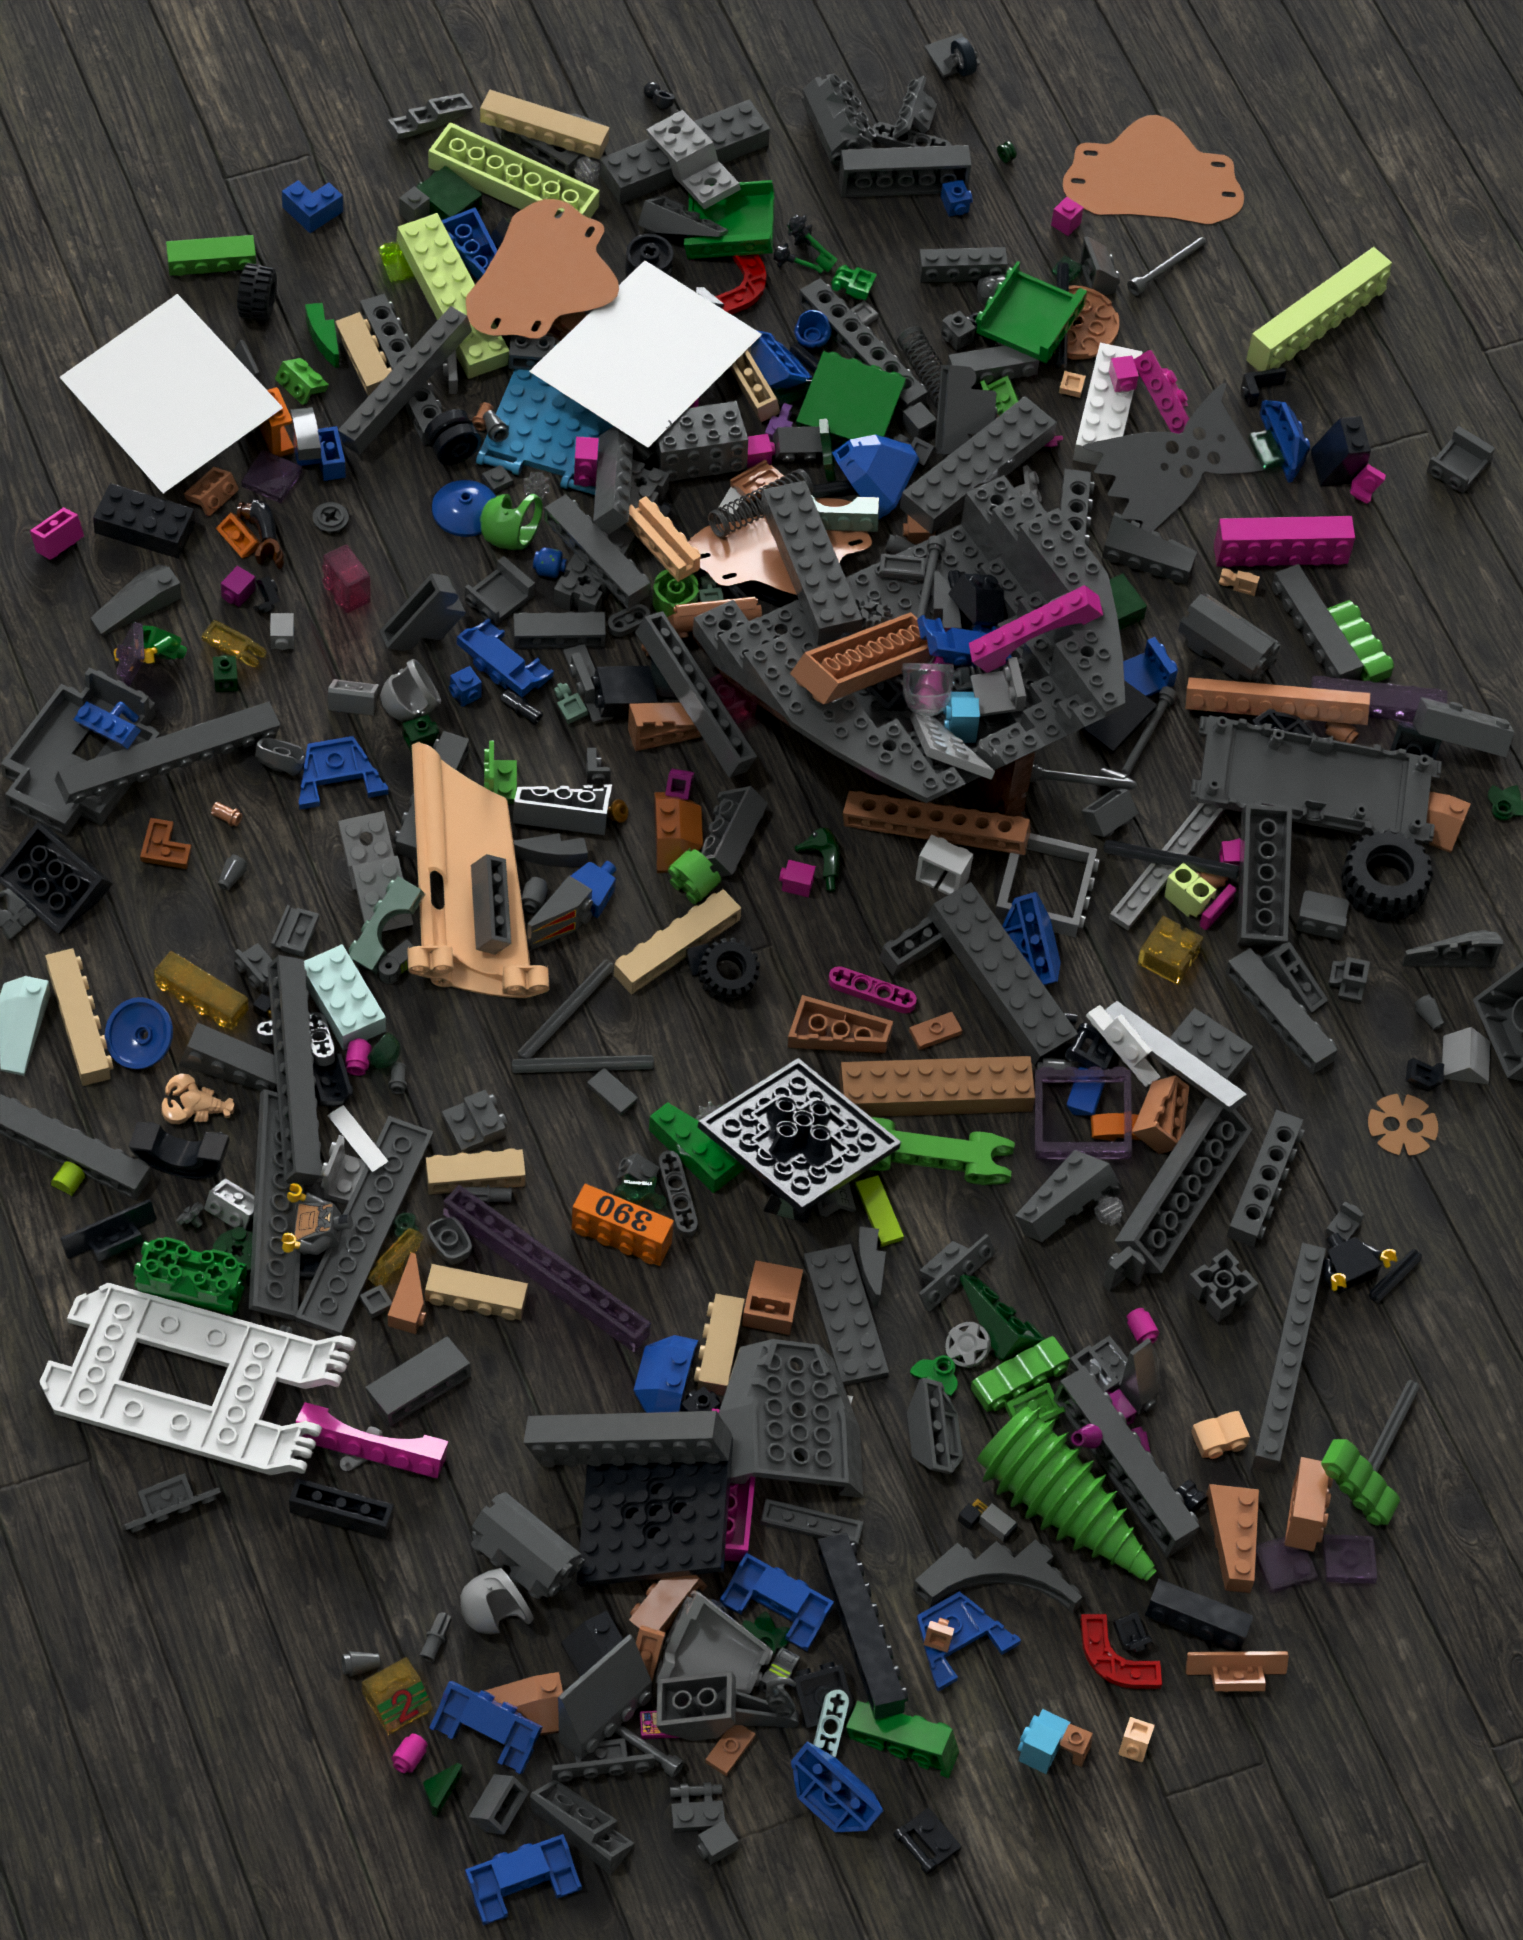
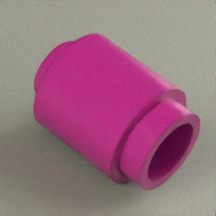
M358 1038L348 1044L345 1064L347 1072L351 1075H364L369 1068L372 1046L366 1040Z
M1137 1308L1127 1315V1325L1138 1344H1141L1147 1338L1152 1343L1157 1340L1159 1330L1149 1312L1145 1311L1144 1308Z
M413 1733L409 1737H405L391 1757L394 1768L401 1773H412L426 1753L427 1742L421 1736Z

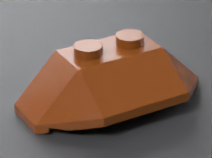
M654 792L657 873H669V866L689 848H691V851L695 849L699 852L703 848L701 806L690 799L666 796V792Z

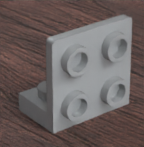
M1017 657L1008 658L1007 667L1003 671L971 675L970 680L974 697L979 698L980 716L1022 711L1025 709L1026 693Z
M339 1135L337 1142H332L329 1162L323 1164L321 1188H324V1198L347 1205L366 1163L362 1159L345 1154L344 1136Z

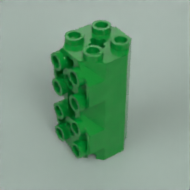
M168 1237L157 1238L151 1242L145 1241L141 1250L143 1257L141 1263H136L133 1276L136 1277L135 1288L138 1291L228 1315H233L234 1311H237L244 1291L241 1279L246 1280L247 1264L238 1262L231 1253L215 1249L203 1252L190 1250L184 1241Z

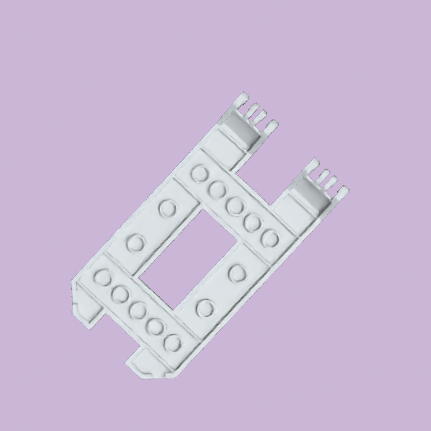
M106 1283L100 1286L97 1291L88 1295L84 1293L76 1297L67 1317L68 1323L88 1328V1331L73 1366L48 1361L40 1379V1385L56 1415L268 1475L289 1471L305 1473L307 1463L293 1458L294 1456L311 1458L313 1452L310 1449L315 1448L316 1442L313 1439L304 1438L302 1435L309 1434L317 1437L320 1435L322 1427L308 1421L280 1426L262 1421L263 1415L277 1381L303 1389L326 1384L338 1387L342 1380L341 1376L329 1373L328 1370L333 1369L338 1372L346 1370L347 1365L345 1363L349 1362L350 1356L345 1352L336 1350L343 1348L352 1351L356 1341L341 1335L316 1341ZM137 1342L228 1367L213 1405L209 1406L121 1381Z

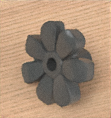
M199 1202L194 1203L192 1207H186L183 1210L184 1213L176 1219V1222L179 1225L184 1222L186 1224L191 1222L195 1228L200 1227L203 1222L198 1215L205 1207Z

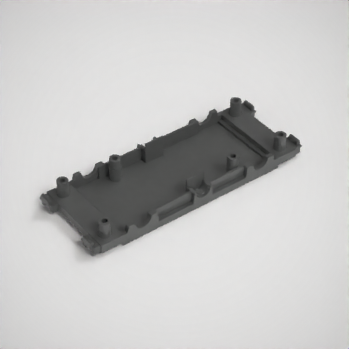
M1224 716L1200 717L1198 733L1199 736L1205 737L1200 780L1192 779L1191 800L1242 812L1246 804L1292 807V822L1361 835L1368 834L1369 836L1371 832L1375 831L1384 833L1385 830H1388L1394 834L1400 832L1405 834L1404 837L1408 839L1411 837L1416 840L1417 844H1429L1433 841L1435 825L1426 823L1431 780L1436 781L1437 778H1440L1441 761L1433 760L1428 755L1420 756L1406 753L1405 749L1389 751L1383 749L1378 744L1367 747L1335 741L1333 736L1321 738L1316 736L1315 732L1308 736L1282 731L1281 729H1271L1272 724L1267 723L1252 725L1246 719L1241 718L1235 721Z

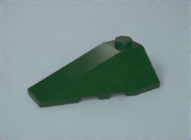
M968 1275L960 1277L979 1324L986 1329L990 1336L991 1347L995 1351L994 1354L1002 1361L1013 1359L1021 1352L1034 1347L1046 1339L1029 1321L1023 1323L1015 1316L1017 1311L1013 1307L997 1301L999 1295L978 1277Z

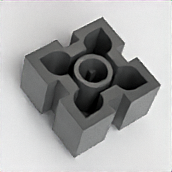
M1228 1249L1212 1259L1210 1268L1204 1264L1192 1272L1186 1286L1198 1301L1203 1298L1207 1302L1205 1309L1217 1322L1233 1312L1235 1303L1241 1307L1255 1296L1258 1282L1247 1270H1244L1242 1273L1238 1270L1240 1262Z

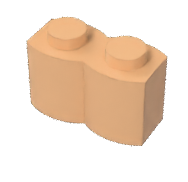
M1239 1411L1198 1422L1193 1425L1191 1432L1201 1457H1209L1210 1459L1220 1457L1224 1451L1232 1450L1233 1452L1243 1450L1250 1438Z

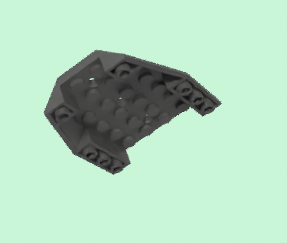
M771 1339L740 1347L718 1413L733 1437L730 1483L745 1484L751 1476L838 1486L839 1495L862 1498L864 1495L860 1427L834 1359L818 1344ZM790 1362H796L800 1366V1371L792 1369ZM792 1407H798L802 1411V1416L795 1415ZM794 1452L801 1453L805 1461H798L794 1457Z

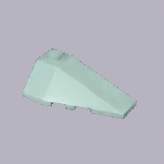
M24 976L3 984L0 994L1 1071L25 1075L50 998L49 981Z

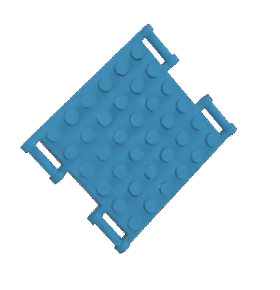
M514 369L496 412V415L509 428L508 437L504 441L495 442L487 434L482 448L477 455L476 464H487L494 467L501 465L505 470L512 471V474L518 476L523 465L563 476L560 488H572L595 495L596 486L584 487L574 485V480H572L574 479L576 437L599 438L601 434L612 428L613 425L529 372L530 370Z

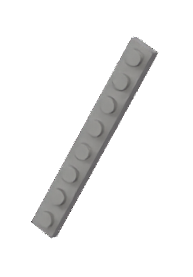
M1199 803L1162 850L1190 855L1226 809ZM1151 862L1110 913L1109 919L1129 930L1165 886L1168 876L1178 867Z

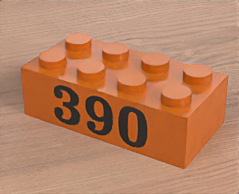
M584 1184L572 1208L571 1230H574L578 1235L591 1237L604 1246L610 1245L626 1255L632 1254L641 1258L647 1264H656L658 1266L661 1265L672 1244L674 1220Z

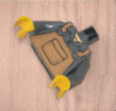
M293 1183L290 1185L289 1190L297 1194L288 1192V1200L292 1203L301 1200L302 1203L298 1204L294 1235L292 1233H285L282 1236L283 1251L290 1253L296 1249L302 1255H319L326 1249L340 1243L341 1230L352 1229L353 1227L351 1215H341L335 1204L310 1193L303 1194L302 1188L298 1184Z

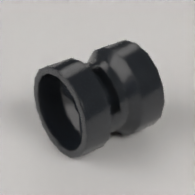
M1191 1479L1185 1481L1176 1490L1183 1497L1184 1504L1189 1512L1195 1513L1208 1500V1496L1203 1491L1197 1490L1196 1484Z

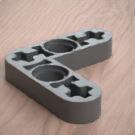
M312 1012L310 1013L309 1027L312 1035L311 1051L314 1062L319 1066H328L335 1061V1051L328 1025L323 1014ZM272 1020L262 1022L257 1027L258 1040L263 1044L274 1043ZM317 1023L318 1028L314 1029V1024ZM318 1037H324V1038H325V1039L322 1040V1041H315V1040H314L315 1038H318ZM321 1050H325L326 1055H322Z

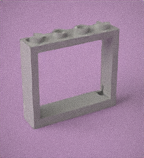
M1030 833L1026 849L1087 863L1073 918L1047 912L1051 919L1053 932L1076 937L1078 928L1083 929L1086 917L1081 915L1082 910L1088 909L1090 897L1086 896L1087 890L1092 891L1095 881L1091 874L1092 871L1097 872L1100 859L1096 858L1097 849ZM1010 853L995 911V917L1000 920H1005L1012 907V903H1008L1020 854Z

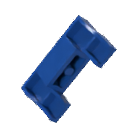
M921 615L917 619L920 637L922 640H927L931 656L943 657L944 663H951L955 666H973L975 669L976 665L972 662L969 643L997 629L995 626L989 629L976 625L973 627V631L951 628L945 632L941 618L931 620L925 619V615ZM1011 654L1006 658V664L1008 658H1012Z
M489 618L474 628L465 629L457 636V645L473 657V664L479 671H484L489 675L495 684H500L505 689L510 687L522 698L534 687L539 689L554 676V671L552 669L548 670L543 666L539 658L525 666V660L500 641L505 636V631L503 629L500 631L491 624Z
M748 1553L744 1555L728 1587L720 1598V1602L741 1615L751 1599L794 1622L785 1640L805 1651H808L834 1605V1601L812 1590L804 1581L795 1580L787 1576L784 1570L778 1567L773 1568Z
M564 1834L534 1845L531 1843L524 1844L515 1852L497 1854L493 1857V1860L465 1869V1876L483 1925L508 1917L502 1897L548 1880L551 1882L556 1898L582 1889Z

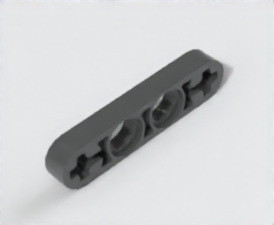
M884 122L876 123L872 128L876 133V137L873 140L876 143L890 147H919L916 143L920 141L927 144L925 147H930L931 145L952 146L945 139L909 130L901 135L907 138L906 141H899L893 135L892 138L890 137V134L894 133V125Z
M665 1151L659 1157L658 1166L674 1220V1226L678 1235L690 1238L697 1232L698 1220L682 1163L676 1152ZM669 1159L673 1163V1172L670 1173L669 1165L666 1163V1160ZM672 1179H677L682 1185L679 1188H672L668 1182ZM678 1200H684L688 1206L684 1209H678L674 1203ZM684 1216H686L688 1225H691L690 1229H686L683 1226Z

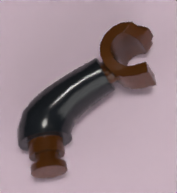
M253 500L252 503H247L246 505L244 502H240L237 508V517L242 519L245 516V519H249L251 524L257 526L260 534L261 544L255 553L257 563L263 564L264 558L272 555L278 569L282 568L284 565V555L277 542L275 521L271 508L261 500Z

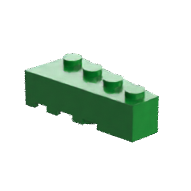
M667 1102L650 1115L649 1131L667 1149L676 1152L681 1162L714 1194L742 1172L745 1167L697 1128L698 1120Z
M857 1701L846 1727L850 1739L879 1751L887 1748L894 1757L901 1760L909 1757L918 1762V1767L928 1770L930 1766L941 1770L940 1775L948 1779L959 1754L953 1729L947 1724L941 1722L935 1724L921 1716L915 1715L911 1717L903 1713L874 1719L869 1702Z

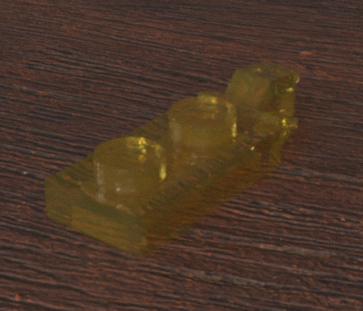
M408 1228L376 1262L378 1265L368 1275L369 1281L375 1287L383 1286L388 1282V1276L403 1265L404 1259L420 1247V1242L425 1237L419 1231Z

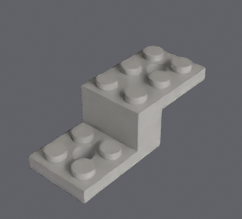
M683 110L646 129L651 140L669 158L675 179L703 209L741 190L739 182L718 161L713 141Z
M384 811L337 821L352 888L357 890L364 923L367 920H371L374 915L375 905L379 900L384 899L387 894L386 888L392 880L395 881L397 876L403 879L399 858L394 856ZM363 832H368L372 836V842L368 846L362 845L359 840ZM400 914L391 918L384 926L383 931L413 925L411 914Z

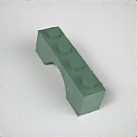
M812 496L826 530L878 532L879 498L856 497L848 505L829 507L818 503Z
M397 876L395 881L392 880L386 888L387 894L384 899L377 902L371 920H367L364 923L358 941L355 940L349 948L351 960L374 974H377L379 971L378 964L380 960L388 954L382 944L384 926L391 918L397 915L414 914L426 895L420 888Z

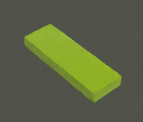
M879 1176L856 1182L855 1187L873 1228L879 1229L878 1242L880 1247L903 1241L904 1235Z

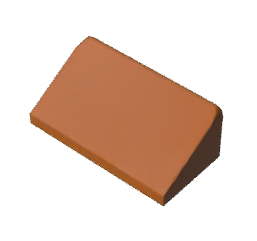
M230 513L216 527L217 531L242 559L256 552L261 544L244 522L233 513Z

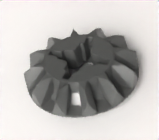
M335 502L323 503L314 510V526H317L320 532L327 531L329 535L333 531L339 533L340 529L346 528L349 521L348 512L341 504ZM335 515V521L330 520L329 522H327V517L331 518Z
M870 599L868 602L862 601L857 606L863 619L861 627L863 629H868L890 620L891 612L888 610V605H883L881 600L875 602ZM875 610V611H876V615H873V616L869 619V613H872V611Z

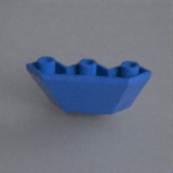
M879 435L851 439L832 452L838 465L860 497L879 498V519L888 515L896 508L902 492L905 490L919 461L918 455L910 444Z

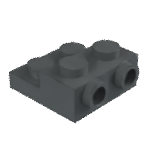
M486 1089L465 1097L464 1103L442 1111V1117L461 1153L469 1152L505 1137L506 1127H508L506 1117L503 1113L498 1114L496 1110L498 1107L497 1100L493 1094L488 1095Z

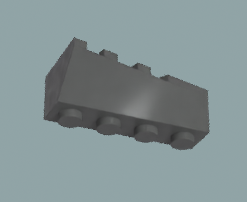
M1115 512L1104 545L1102 558L1187 585L1197 551L1172 539L1166 541L1160 536V533L1154 530L1148 532L1139 528V523L1133 520L1129 523L1121 519V514Z
M583 785V789H570L569 786H560L556 790H549L548 786L517 787L514 800L513 823L605 835L612 785H604V788L593 789V785Z
M752 786L722 791L718 794L720 804L714 808L715 821L709 825L708 830L711 834L705 839L701 853L713 864L710 867L712 872L718 871L720 877L733 875L736 871L737 865L745 853L750 838L754 835L755 828L763 817L764 810L768 804Z

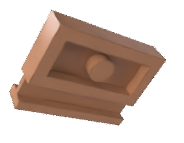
M763 460L732 478L730 485L732 488H736L741 496H746V494L760 487L763 488L764 485H768L784 475L772 465L767 464L766 460ZM757 493L758 498L762 497L761 494Z

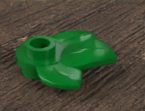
M941 1355L934 1360L922 1359L910 1370V1374L917 1378L942 1382L945 1388L944 1392L948 1396H951L957 1389L958 1380L954 1375L955 1363L948 1356ZM944 1366L947 1368V1370L942 1371L939 1369V1367Z

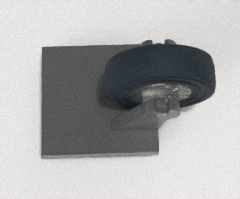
M962 33L924 46L925 51L943 78L956 73H960L962 76L971 75L976 72L977 66L981 63L978 59L977 51H974V47L964 38Z

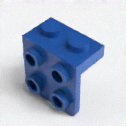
M1155 637L1147 640L1144 653L1123 661L1124 680L1146 697L1160 692L1164 686L1172 687L1175 685L1178 673L1177 665L1173 660H1170L1164 645L1159 644Z

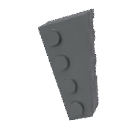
M1074 1150L1019 1210L1015 1217L1024 1235L1043 1242L1066 1224L1065 1219L1069 1216H1077L1083 1211L1082 1206L1092 1199L1096 1201L1103 1196V1190L1108 1186L1113 1188L1119 1182L1110 1163Z

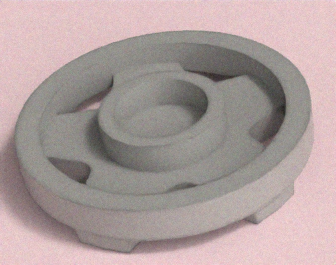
M964 1322L953 1327L946 1339V1353L956 1365L963 1368H971L981 1364L988 1356L991 1348V1339L988 1332L975 1322ZM968 1327L966 1331H961V1329ZM980 1330L984 1334L985 1339L979 1338ZM983 1351L981 1356L976 1359L977 1352ZM963 1357L965 1363L957 1361L956 1358Z

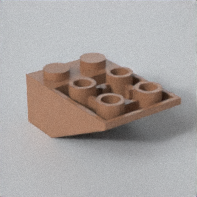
M756 1260L745 1303L742 1326L790 1335L803 1269Z

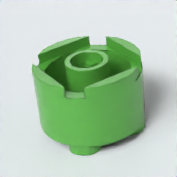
M667 569L659 573L653 586L652 603L657 613L663 611L666 617L676 614L673 611L675 605L698 603V581L696 577L691 574L678 582Z
M691 848L684 852L668 868V872L672 877L669 880L670 884L678 891L680 889L687 893L686 897L693 904L700 902L721 883V877L718 871L712 872L710 867L713 864L702 853L695 849L691 851Z

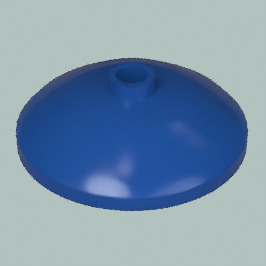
M458 480L450 482L443 486L433 498V518L440 528L455 536L471 537L482 534L480 526L482 509L488 500L496 497V495L486 485L477 481Z
M143 997L132 998L118 1005L111 1013L105 1028V1040L110 1055L119 1064L131 1069H145L157 1064L168 1052L173 1038V1025L168 1012L158 1002ZM148 1032V1037L144 1039V1033Z

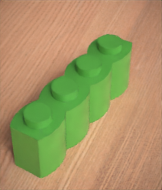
M1348 600L1327 608L1363 664L1360 677L1362 681L1369 686L1391 677L1394 668L1393 660L1383 652L1381 641L1372 635L1370 624L1361 618L1359 607Z
M1051 1336L1034 1347L1021 1352L1013 1359L1003 1362L993 1370L978 1376L972 1381L970 1389L986 1412L993 1409L998 1411L1005 1406L1004 1403L1007 1400L1026 1393L1027 1389L1037 1388L1045 1384L1049 1377L1054 1375L1058 1377L1064 1374L1068 1369L1070 1358L1055 1337Z
M1333 1439L1321 1462L1326 1475L1335 1479L1339 1489L1343 1493L1348 1494L1353 1505L1362 1510L1369 1523L1373 1525H1388L1400 1502L1398 1494L1387 1486L1384 1478L1373 1470L1370 1462L1360 1455L1355 1445L1347 1439Z

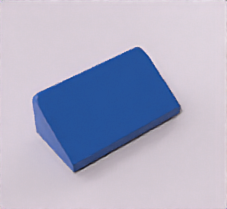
M1078 1068L1067 1101V1107L1073 1115L1095 1114L1107 1078L1106 1074L1100 1075L1087 1068Z

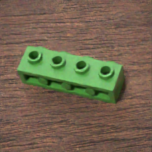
M253 235L166 241L169 276L243 270L247 263L256 264Z

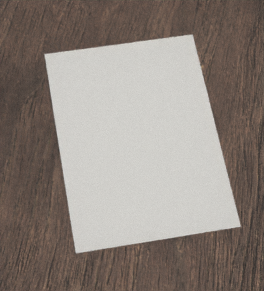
M644 261L619 285L618 296L612 302L591 311L529 372L641 444L649 447L666 430V427L670 425L668 420L673 424L762 334L647 261Z
M178 294L60 376L61 380L162 493H165L283 408Z

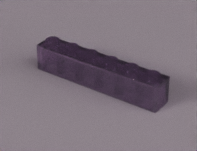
M1312 676L1309 687L1370 693L1368 717L1413 722L1421 697L1447 704L1448 692L1437 688L1428 689L1392 683L1383 684L1371 681H1357L1348 678H1330L1327 676Z

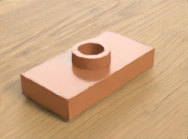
M949 1012L909 1028V1032L916 1046L921 1050L961 1035L962 1029L953 1012Z
M743 1725L732 1726L721 1737L705 1759V1763L727 1777L756 1734Z

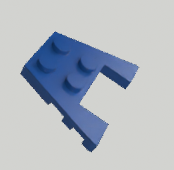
M353 736L307 744L303 780L301 783L299 810L320 806L316 787L319 785L363 778L368 798L388 795V786L380 779L379 773L372 767L368 757Z
M960 1591L917 1615L916 1619L923 1644L930 1621L938 1623L939 1618L949 1620L948 1627L955 1628L948 1653L924 1645L937 1691L956 1682L958 1678L945 1658L987 1634L1001 1655L1021 1643V1639L1017 1635H1012L1008 1632L1004 1625L986 1615L982 1608Z

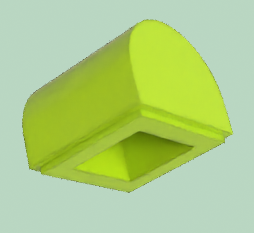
M66 1161L52 1179L51 1185L73 1196L84 1180L85 1173L76 1164Z

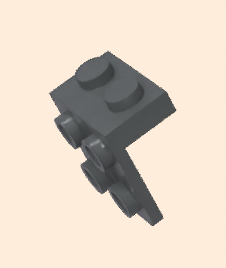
M1305 891L1296 930L1341 941L1347 922L1346 916L1349 901L1313 891Z

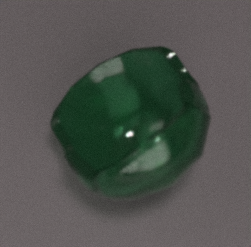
M386 1033L367 1056V1059L370 1061L369 1063L378 1069L387 1068L394 1064L400 1056V1042L391 1033Z

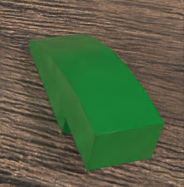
M323 303L305 304L306 322L313 342L325 359L334 368H339V351L334 319L325 320Z

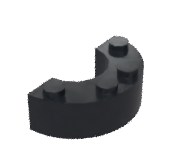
M137 1122L128 1147L137 1158L163 1173L186 1179H207L219 1173L230 1140L228 1135L221 1132H205L204 1138L201 1141H186L168 1134L160 1125L154 1122Z

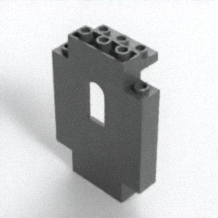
M90 667L85 673L86 687L82 693H79L73 687L61 684L1 763L2 776L14 782L5 793L7 807L64 836L68 835L81 816L102 826L133 784V782L129 783L123 789L114 788L108 790L107 793L101 796L93 795L87 797L84 801L77 804L74 802L65 804L55 778L58 770L86 761L74 755V752L89 734L90 730L73 720L78 710L86 701L109 713L118 702H123L139 716L135 723H132L122 713L119 718L137 726L141 730L130 747L160 737V733L155 728L149 726L156 716L155 703L144 692L136 691L128 687L124 682L116 681L108 677L104 672L96 671ZM108 740L96 758L125 748Z

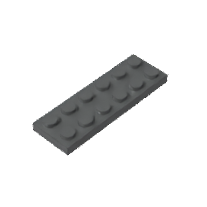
M851 1244L804 1253V1263L829 1348L843 1385L888 1377L889 1370Z

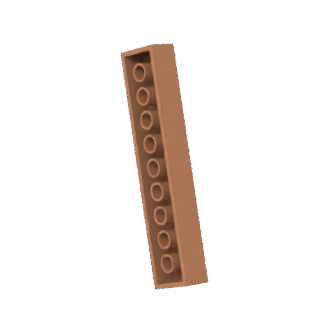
M910 612L805 652L790 674L795 678L798 685L805 687L812 693L816 701L827 704L929 663L933 656L929 653L927 640H922L920 637L918 618Z

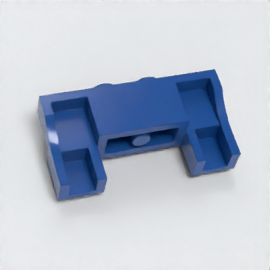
M449 1681L429 1728L448 1735L450 1739H455L463 1723L502 1744H506L497 1763L505 1764L515 1769V1772L519 1774L524 1773L543 1726L516 1712L518 1709L516 1706L508 1702L500 1704L494 1701L495 1696L481 1690L480 1693L473 1692L454 1681Z

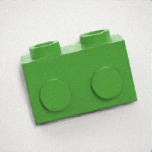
M301 358L283 361L275 377V380L302 405L307 404L311 394L326 392L329 386L322 379V376L316 373Z
M1008 376L989 385L985 380L980 382L982 390L995 391L997 394V417L1019 401Z
M1045 1383L1004 1403L1010 1420L1027 1406L1031 1410L1042 1407L1039 1417L1046 1422L1059 1419V1414L1065 1411L1064 1406L1058 1407L1053 1400L1055 1395L1050 1383Z

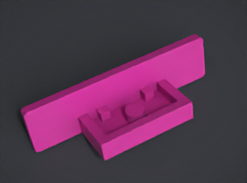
M1148 350L1134 359L1136 369L1170 431L1180 434L1184 431L1189 420L1184 410L1188 406L1186 402L1188 400L1182 389L1179 390L1176 384L1177 378L1173 371L1168 370V368H1161L1152 350Z

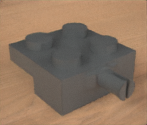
M1109 1335L1093 1347L1089 1345L1070 1358V1367L1076 1372L1085 1366L1089 1372L1096 1376L1098 1385L1103 1392L1113 1393L1120 1389L1128 1358Z

